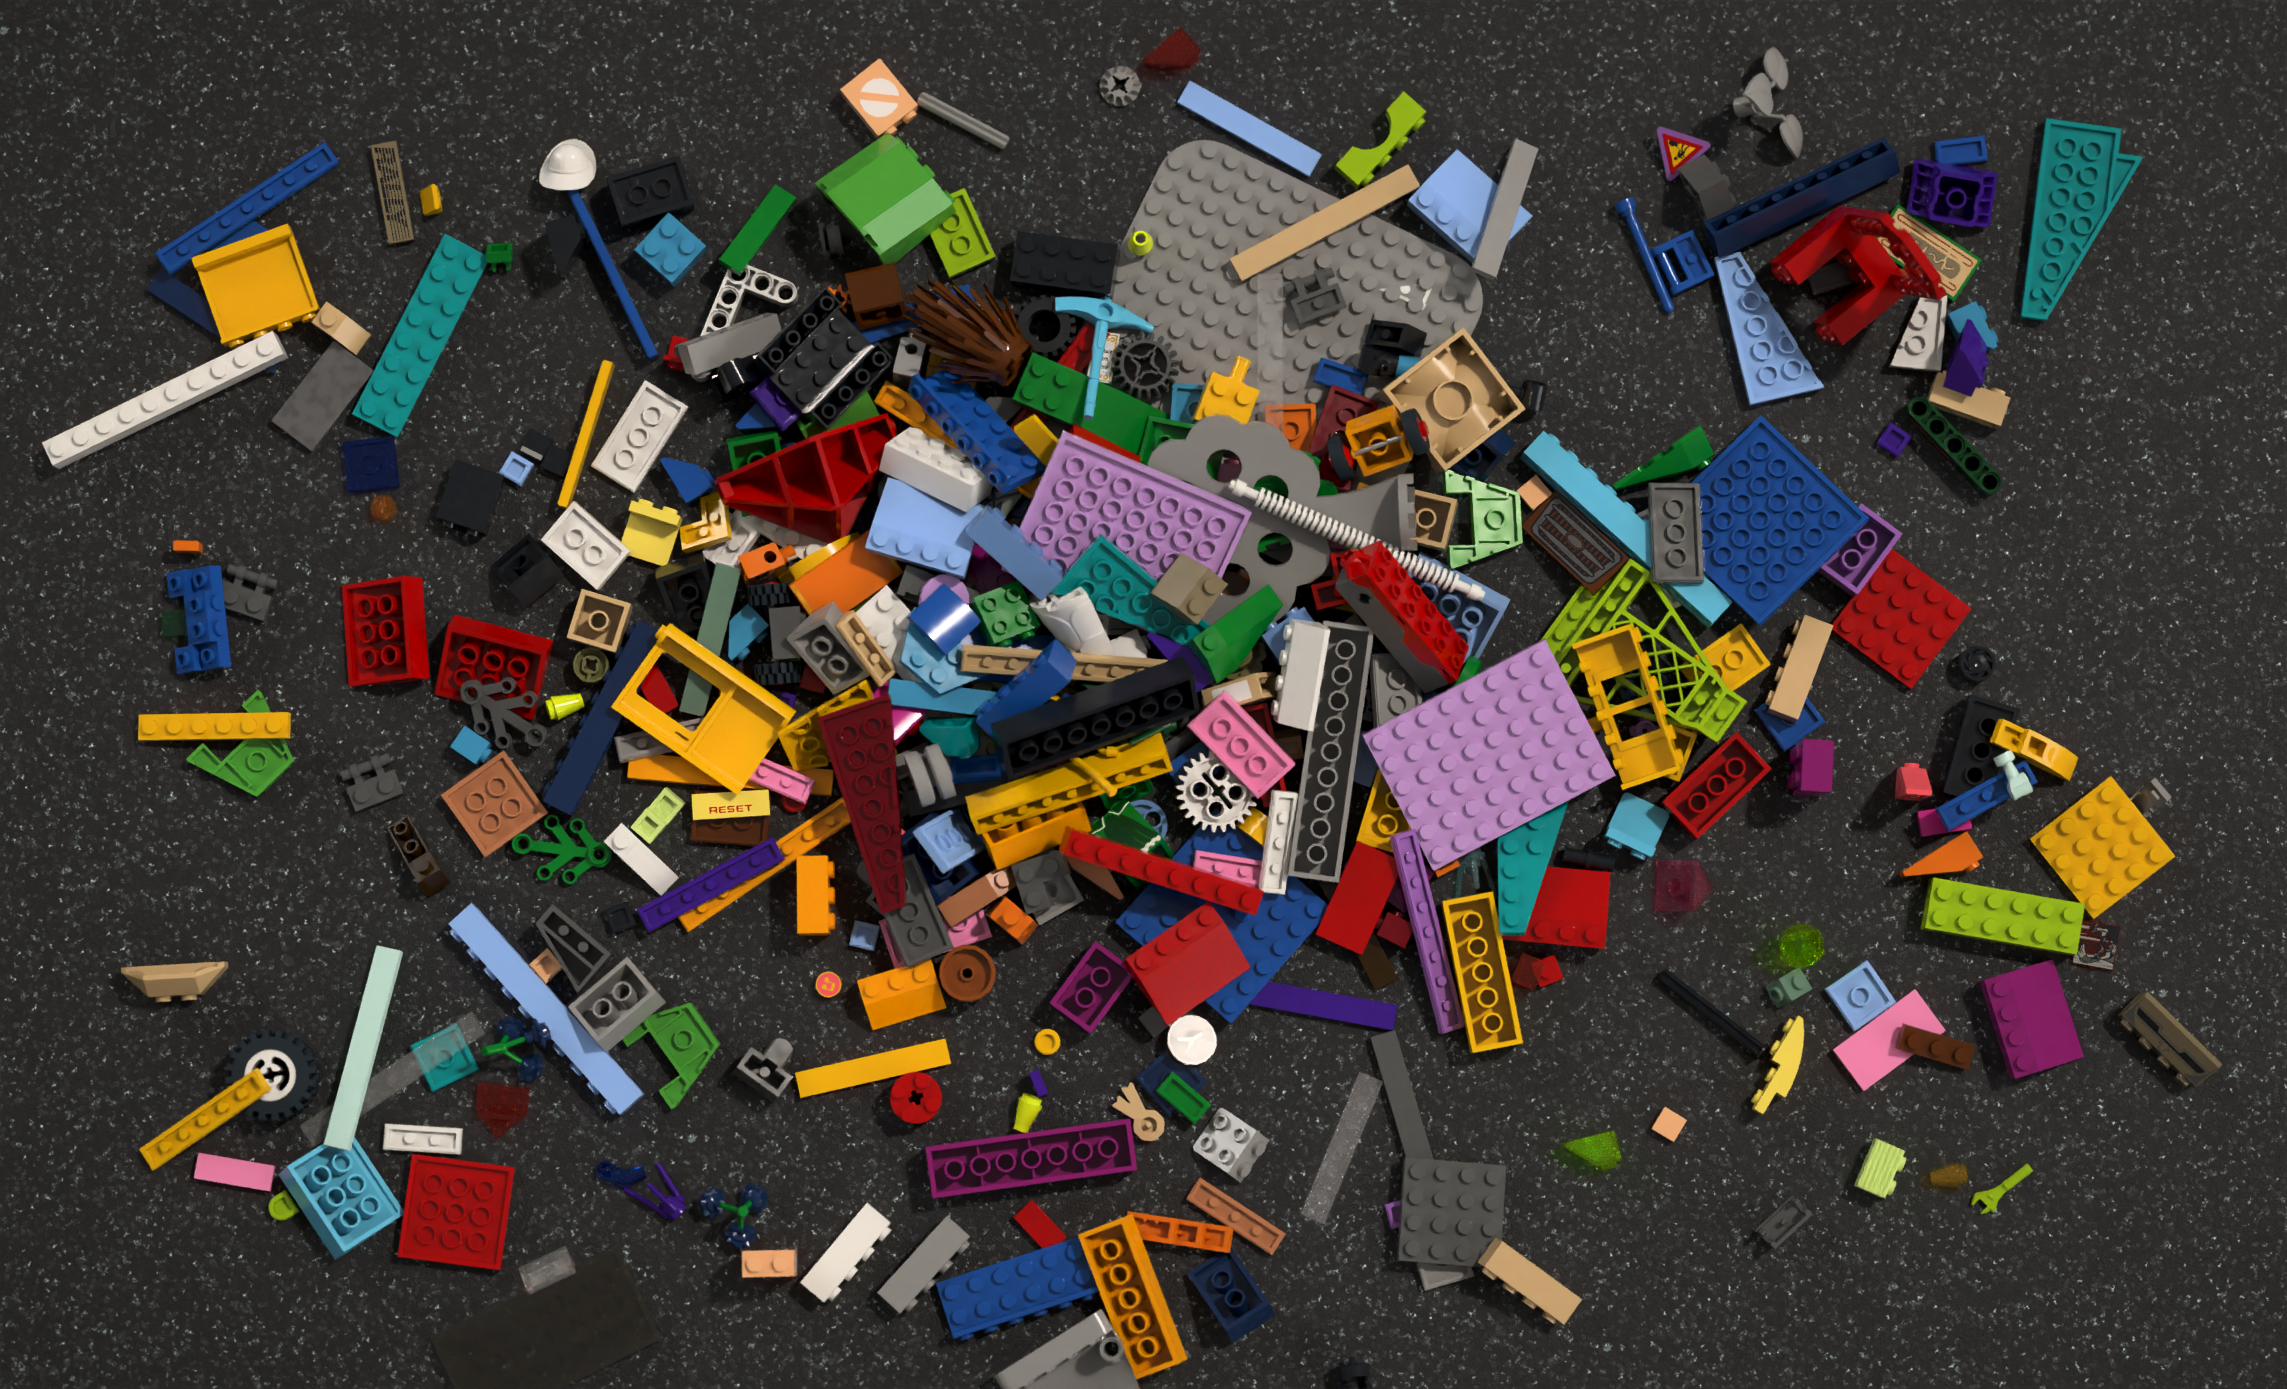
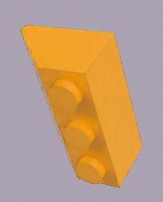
M931 958L908 968L902 966L857 980L873 1031L946 1008Z

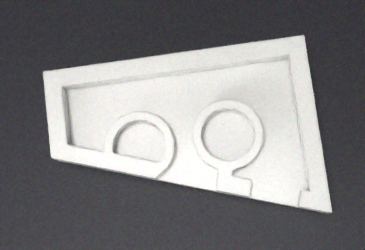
M1946 295L1939 301L1919 298L1889 367L1933 372L1941 371L1947 307Z

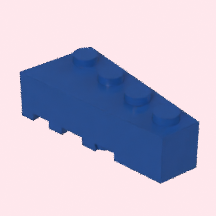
M1054 639L1038 657L1033 659L1007 685L1002 686L995 697L981 704L978 708L979 714L976 723L993 738L991 723L1042 706L1070 682L1077 660L1061 643Z

